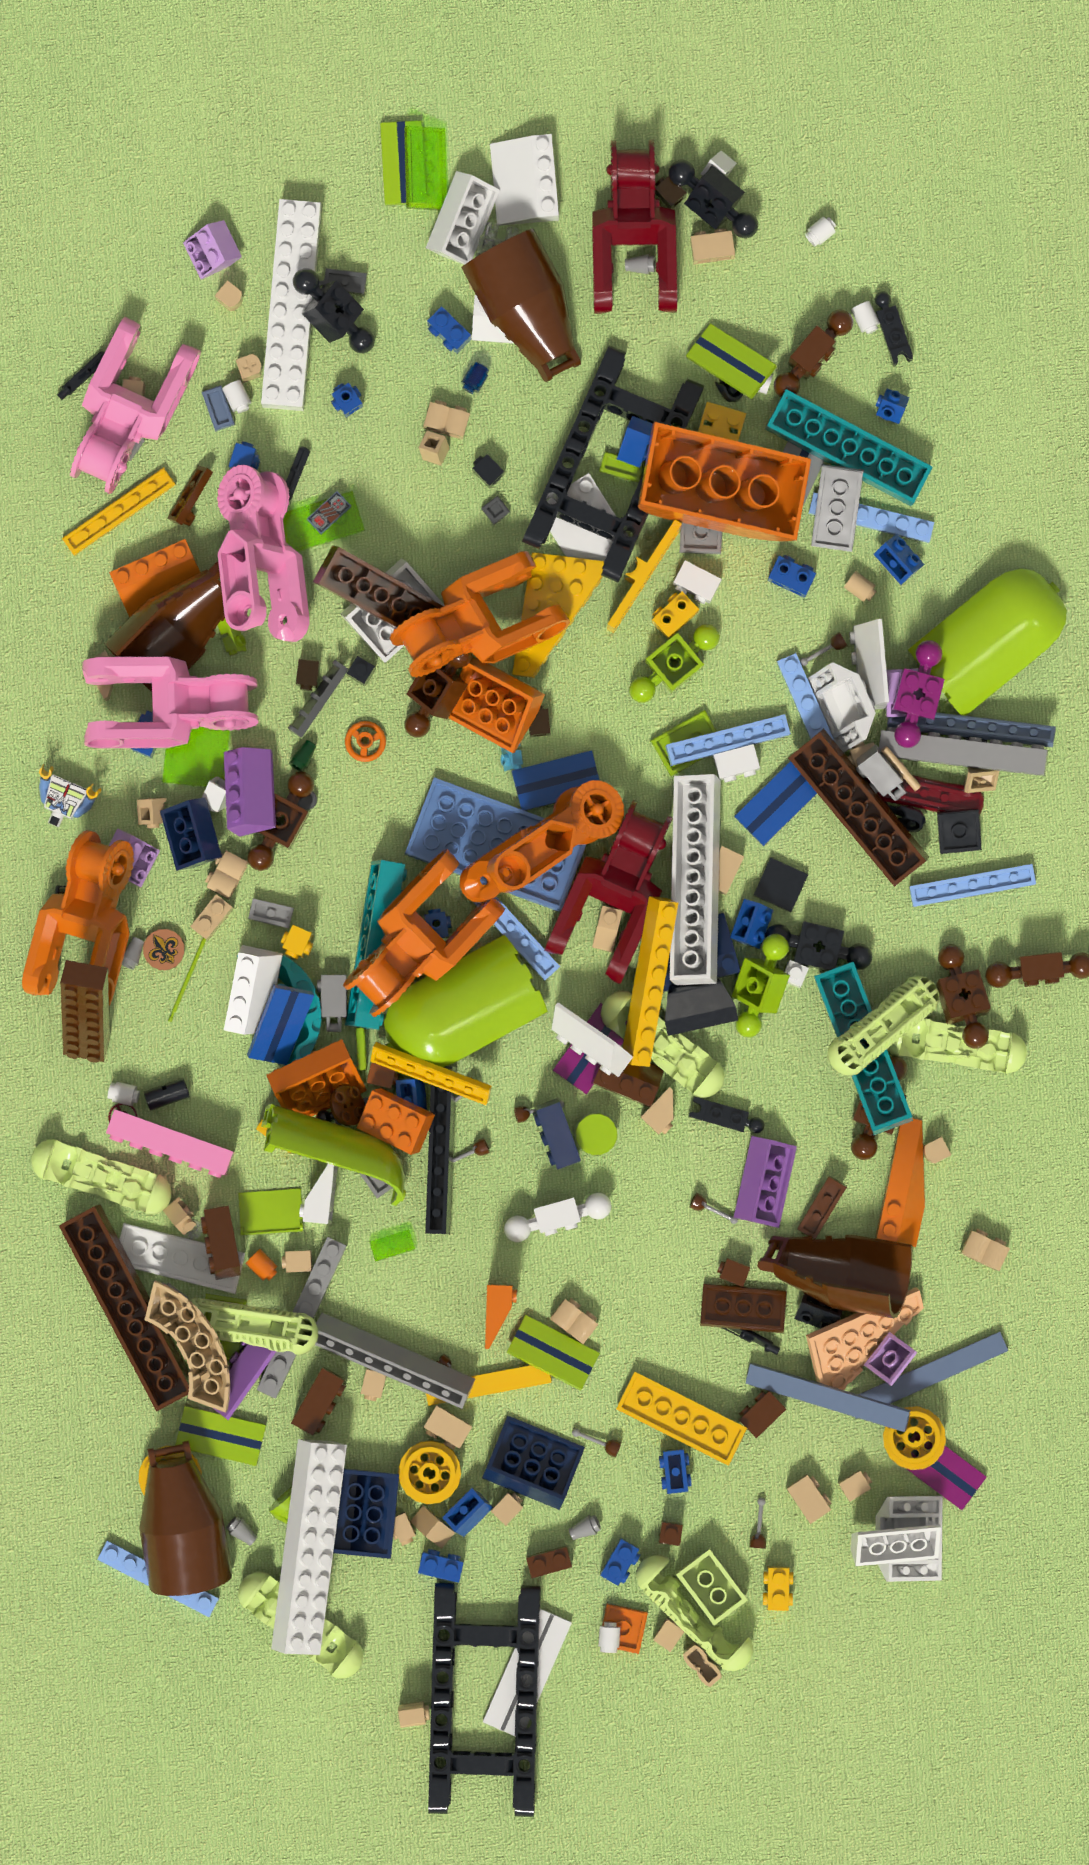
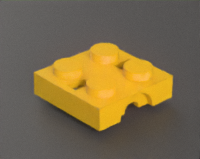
M707 402L698 432L739 441L747 413ZM705 420L713 422L711 426L703 425ZM731 428L737 429L738 433H730Z

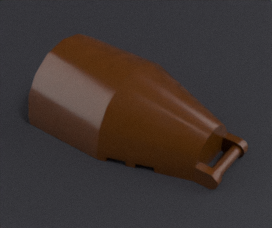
M534 229L526 230L501 242L461 267L490 322L495 327L497 326L505 334V337L519 348L520 353L538 370L544 382L552 380L553 376L571 367L576 368L581 365V360L574 347L564 284ZM566 355L567 361L549 369L548 363Z
M217 561L209 570L206 569L147 599L114 632L104 645L115 657H171L185 661L189 670L205 653L206 649L204 647L210 637L213 638L216 632L214 630L220 620L224 621L225 619L221 582L218 580L220 578L219 562ZM142 683L152 692V683Z
M845 1235V1238L839 1239L825 1236V1239L812 1240V1236H771L768 1241L769 1246L757 1264L760 1270L774 1273L776 1278L831 1308L896 1318L900 1314L906 1300L911 1277L913 1251L911 1244L857 1235ZM779 1250L776 1258L772 1259L775 1251Z
M183 1441L182 1444L159 1449L148 1448L149 1468L139 1532L149 1589L158 1595L183 1596L212 1590L225 1584L232 1578L233 1572L223 1513L192 1459L189 1441ZM184 1452V1457L156 1462L157 1457Z

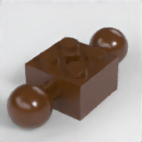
M842 309L833 311L827 319L828 328L825 332L816 326L790 356L788 365L793 369L791 372L779 374L774 381V390L779 397H782L786 389L797 394L800 389L799 380L802 377L806 380L810 376L814 378L821 370L823 365L821 363L824 360L826 362L829 361L836 350L834 348L836 343L834 339L837 336L848 334L853 328V318L849 312Z
M471 652L454 658L446 666L443 665L442 668L437 669L435 672L415 678L406 694L418 703L421 708L419 711L410 713L404 721V728L410 736L420 738L429 732L431 727L430 714L435 717L448 719L468 686L455 672L458 668L465 667L471 662L473 656Z
M300 771L291 775L288 780L290 793L286 799L274 793L275 818H282L284 816L286 823L277 826L278 822L276 821V828L257 832L265 836L261 844L253 846L248 852V863L253 869L264 871L272 866L274 862L272 849L276 843L288 850L291 849L309 816L308 811L297 806L299 800L309 796L314 789V780L308 773Z
M948 944L943 946L938 953L939 964L944 969L949 970L950 973L949 977L939 979L936 984L947 1025L965 1021L966 1027L962 1032V1039L968 1047L979 1049L988 1042L989 1032L983 1024L977 1021L976 1017L988 1014L991 1009L979 969L962 973L961 966L965 959L964 952L959 946ZM960 994L965 995L966 1000L964 999V997H960Z
M1062 952L1022 956L1016 959V967H1009L1006 963L997 961L988 966L985 974L987 982L995 988H1003L1013 979H1018L1019 984L1024 983V987L1037 986L1040 981H1045V985L1057 984L1060 982L1059 979L1064 978V974L1071 973L1076 978L1085 979L1089 977V954L1084 952L1076 953L1069 961L1062 960Z
M890 1056L898 1080L901 1081L907 1075V1063L899 1056ZM859 1099L851 1120L865 1125L863 1134L857 1135L852 1140L851 1151L856 1158L868 1160L876 1154L878 1146ZM894 1128L884 1131L883 1133L892 1135Z

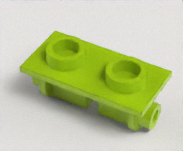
M226 619L224 621L220 620L218 624L220 634L228 633V637L222 639L226 652L230 656L238 654L237 652H246V640L241 631L231 628L227 624Z

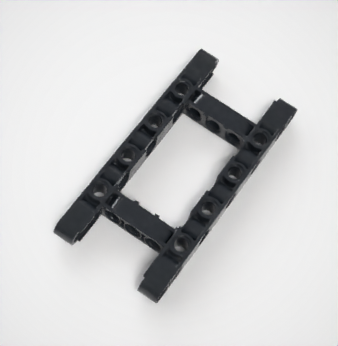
M609 345L522 542L540 549L542 544H545L556 517L613 541L604 561L601 576L618 583L649 513L638 508L643 476L631 499L624 518L621 517V519L606 513L604 509L599 510L587 505L585 501L580 502L567 496V492L604 410L627 420H631L632 416L652 424L658 422L671 426L672 423H677L680 425V428L686 429L702 394L704 385L687 378L685 384L683 383L672 409L656 404L615 386L624 366L627 352ZM602 391L604 395L597 396L595 392ZM584 426L589 431L582 432L579 430V427ZM569 462L573 467L566 468L563 466V463ZM553 498L557 503L549 504L547 499ZM630 531L633 536L627 537L623 532Z
M435 1583L429 1814H448V1806L451 1804V1774L513 1776V1808H515V1817H534L540 1586L521 1585V1594L518 1596V1626L456 1624L457 1592H455V1584ZM441 1629L449 1631L450 1638L448 1640H442L439 1637ZM531 1632L534 1635V1641L526 1643L522 1637L523 1633ZM455 1646L517 1648L519 1653V1662H517L516 1668L518 1704H516L514 1753L452 1751ZM442 1671L446 1672L449 1676V1680L444 1683L438 1679V1673ZM523 1675H530L533 1678V1683L531 1685H524L521 1681ZM444 1714L447 1717V1723L445 1725L439 1724L436 1720L437 1715ZM528 1717L531 1719L532 1725L525 1728L520 1724V1719ZM437 1757L445 1758L446 1766L438 1767L435 1759ZM525 1759L530 1762L531 1766L528 1770L520 1768L519 1762Z

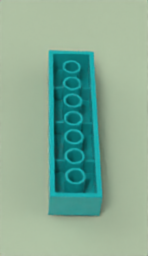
M787 389L780 398L765 427V430L833 466L864 470L863 482L909 506L914 504L933 468L931 465Z
M385 860L371 861L354 970L361 960L366 959L369 954H372L383 943L381 939L385 934L378 923V919L383 911L403 891L401 890L402 881L404 882L407 876L405 864ZM356 985L350 990L345 1026L379 1030V1026L383 1024L384 1014L381 1013L377 1017H373L369 1013L374 1003Z
M854 962L814 976L836 1037L843 1035L850 1029L852 1024L860 1021L872 1011ZM862 1038L860 1043L866 1049L869 1047V1044ZM887 1049L860 1073L851 1075L873 1135L913 1121L911 1111Z

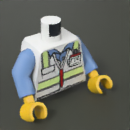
M43 764L39 770L41 776L39 791L44 808L52 811L48 823L59 827L63 817L73 820L74 817L79 818L88 812L96 797L101 793V788L94 792L92 790L94 784H91L85 789L53 775V766L50 767L49 772L45 771Z

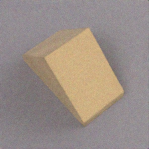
M967 767L964 779V792L973 793L996 790L999 771Z
M424 1505L410 1521L425 1537L441 1549L455 1534L450 1527Z

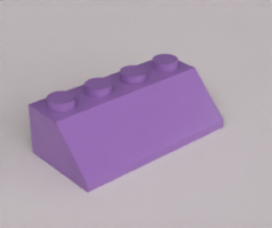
M240 747L225 751L227 829L240 837L276 828L272 750Z
M751 1136L734 1218L779 1228L797 1146Z
M241 1342L243 1347L239 1353L235 1351L229 1359L231 1364L228 1367L230 1376L228 1410L226 1413L217 1409L214 1410L229 1420L277 1351Z

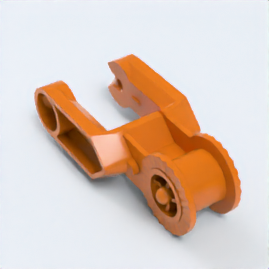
M528 551L516 553L460 577L441 592L444 603L443 607L417 613L415 616L404 621L397 629H394L393 633H391L390 641L395 646L404 645L413 660L408 668L412 677H422L430 672H435L454 658L470 652L482 663H496L549 640L567 628L570 620L560 605H553L540 611L533 617L501 630L483 600L486 596L505 588L518 586L532 577L531 570L537 566Z
M600 780L588 781L579 787H573L564 791L557 798L551 815L536 825L529 826L515 833L468 865L460 876L462 893L473 902H484L495 898L501 892L509 893L518 890L571 855L573 847L576 845L590 844L598 839L611 836L620 828L624 817V804L618 791L613 786ZM481 877L486 878V885L480 882Z
M90 830L83 831L75 839L67 858L66 876L68 882L65 893L52 894L39 911L22 977L24 992L31 995H50L58 980V963L65 936L69 934L95 942L89 964L108 968L110 1006L130 935L126 915L116 910L119 895L125 889L133 869L134 853L129 842L117 840L111 846L101 844L99 835Z
M448 849L443 850L433 858L383 911L378 919V923L385 934L381 939L383 943L372 954H369L366 959L361 960L357 968L352 971V974L343 983V987L346 990L356 985L374 1003L369 1012L373 1017H377L386 1008H389L392 1003L398 1001L415 977L418 978L425 974L435 981L441 978L460 961L505 911L500 902L494 898L481 902L446 941L416 912L417 908L460 864Z

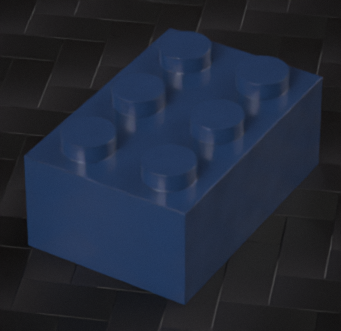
M206 797L187 800L160 811L176 871L192 869L222 858Z
M556 1098L534 1106L536 1112L532 1114L537 1127L541 1126L543 1129L539 1133L544 1146H549L550 1151L546 1153L551 1166L556 1165L558 1170L580 1162L581 1159L559 1099Z

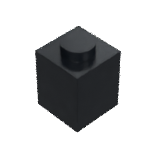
M488 454L484 457L482 455L473 462V472L489 489L505 475L502 468Z
M357 656L349 668L347 676L365 687L376 668Z

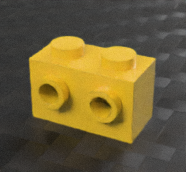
M683 591L680 594L675 592L667 600L669 604L664 609L660 606L652 614L654 617L652 623L668 640L699 612V608ZM683 605L685 608L680 609L678 606ZM668 619L670 622L664 623L663 620Z
M292 925L289 932L285 931L281 940L282 948L286 950L285 954L298 960V957L304 958L305 954L309 956L314 945L311 943L314 935Z
M767 1566V1571L763 1572V1584H767V1593L763 1592V1605H766L767 1610L789 1611V1606H793V1593H789V1585H793V1572H789V1567Z

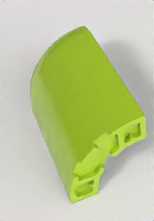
M1017 569L1005 572L989 582L911 646L908 651L920 665L916 658L918 645L926 640L935 641L940 645L942 658L937 665L932 667L930 675L945 679L942 692L960 715L966 716L1045 652L1058 639L1066 624L1067 610L1063 600L1058 595L1060 589L1053 581L1049 584L1043 576L1034 570Z
M503 935L462 957L453 968L437 981L427 976L408 987L402 993L399 1000L392 1003L388 1008L384 1020L385 1036L388 1041L386 1046L445 1067L463 1059L548 1011L540 991L536 990L530 981L533 977L526 964L521 965L517 956V950L509 939Z
M269 1104L265 1108L261 1127L267 1128L264 1151L272 1153L275 1148L371 1176L384 1181L394 1188L391 1205L397 1206L400 1201L403 1202L406 1195V1190L404 1189L405 1175L400 1157L390 1144L368 1133L273 1104Z

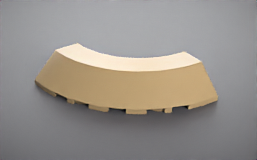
M155 1280L145 1321L159 1327L166 1334L169 1333L177 1342L176 1345L181 1351L184 1360H187L190 1371L188 1372V1399L226 1413L230 1399V1376L227 1359L215 1330L207 1318L190 1300L178 1291Z

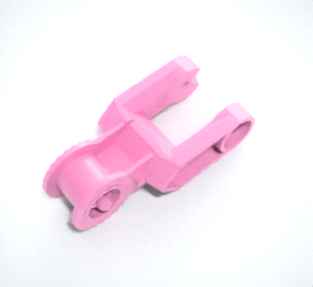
M124 317L117 327L88 386L82 406L94 415L91 421L93 424L86 431L83 441L77 447V455L74 457V462L70 469V476L75 479L83 471L105 481V492L108 494L115 490V487L121 480V476L127 470V462L130 460L135 443L139 444L142 438L158 440L165 432L193 376L201 355L200 350L182 344L155 401L117 385L116 382L132 354L141 333L138 331L140 324L127 317Z
M235 466L223 476L217 496L220 513L229 521L230 531H228L217 553L226 622L231 628L239 631H246L261 626L264 623L267 607L264 599L259 595L257 570L267 572L272 608L268 617L269 631L277 639L297 642L307 633L309 609L302 555L285 541L283 518L287 512L290 497L287 483L277 473L268 471L259 473L251 466ZM248 609H251L250 616L247 615ZM287 617V623L284 625L283 620Z
M95 657L82 662L83 675L87 684L152 683L153 722H89L84 735L85 746L92 748H170L187 744L191 729L204 727L214 730L232 731L234 729L251 728L259 722L258 716L249 712L248 691L257 687V679L253 676L237 675L235 673L230 675L226 673L224 675L218 674L216 676L211 675L210 677L198 678L197 676H190L185 661L171 657Z

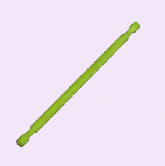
M205 938L200 943L172 1009V1014L168 1019L169 1022H172L173 1016L177 1011L206 942Z

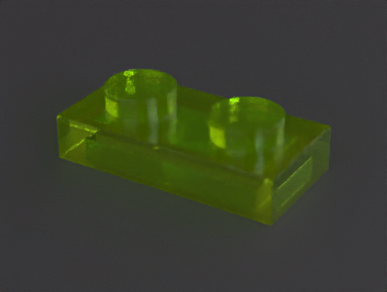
M410 1229L370 1241L375 1262L415 1250Z

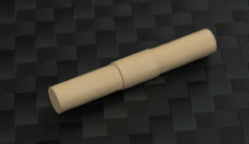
M887 746L881 749L882 754L914 791L918 790L921 785L903 763L899 761Z

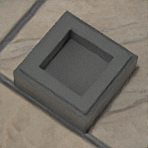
M498 496L481 508L493 525L510 513Z

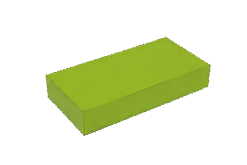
M605 451L600 473L639 483L645 462H642L639 468L617 460L618 455Z
M356 1028L358 1071H366L365 1029Z

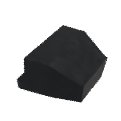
M718 978L717 984L670 985L665 1015L668 1036L738 1021L736 1006L723 983Z

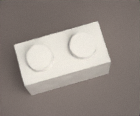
M685 560L673 585L676 586L675 590L680 593L683 591L685 595L687 592L694 596L693 599L701 604L707 602L710 604L722 579Z
M754 744L713 755L718 778L724 780V783L737 780L736 776L744 774V777L756 775V771L760 769Z

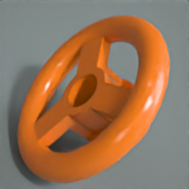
M357 722L346 733V750L357 761H373L380 757L385 750V733L374 722ZM369 727L377 733L374 735L368 732L359 733L357 729ZM352 736L357 739V744L361 748L360 755L351 746ZM365 737L369 739V743L366 745L361 743V740ZM380 739L377 751L367 756V749L373 745L374 741Z

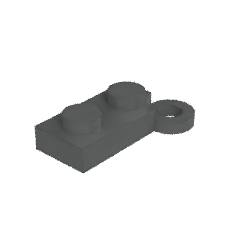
M326 268L325 278L323 281H319V287L337 280L348 293L365 295L367 273Z

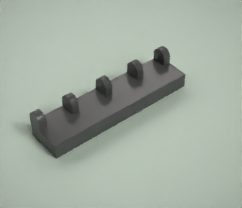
M336 660L332 662L333 666L327 675H323V681L316 691L310 694L311 698L303 710L300 709L298 712L299 716L295 722L289 725L288 729L293 734L301 738L349 670Z

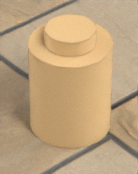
M857 571L854 572L844 586L847 591L863 602L866 599L870 601L877 592L874 590L876 585Z

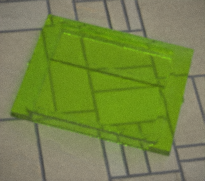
M204 727L191 729L187 744L166 748L162 783L207 787L208 782L215 777L225 781L224 752L228 751L230 730L222 731L220 729L214 730Z

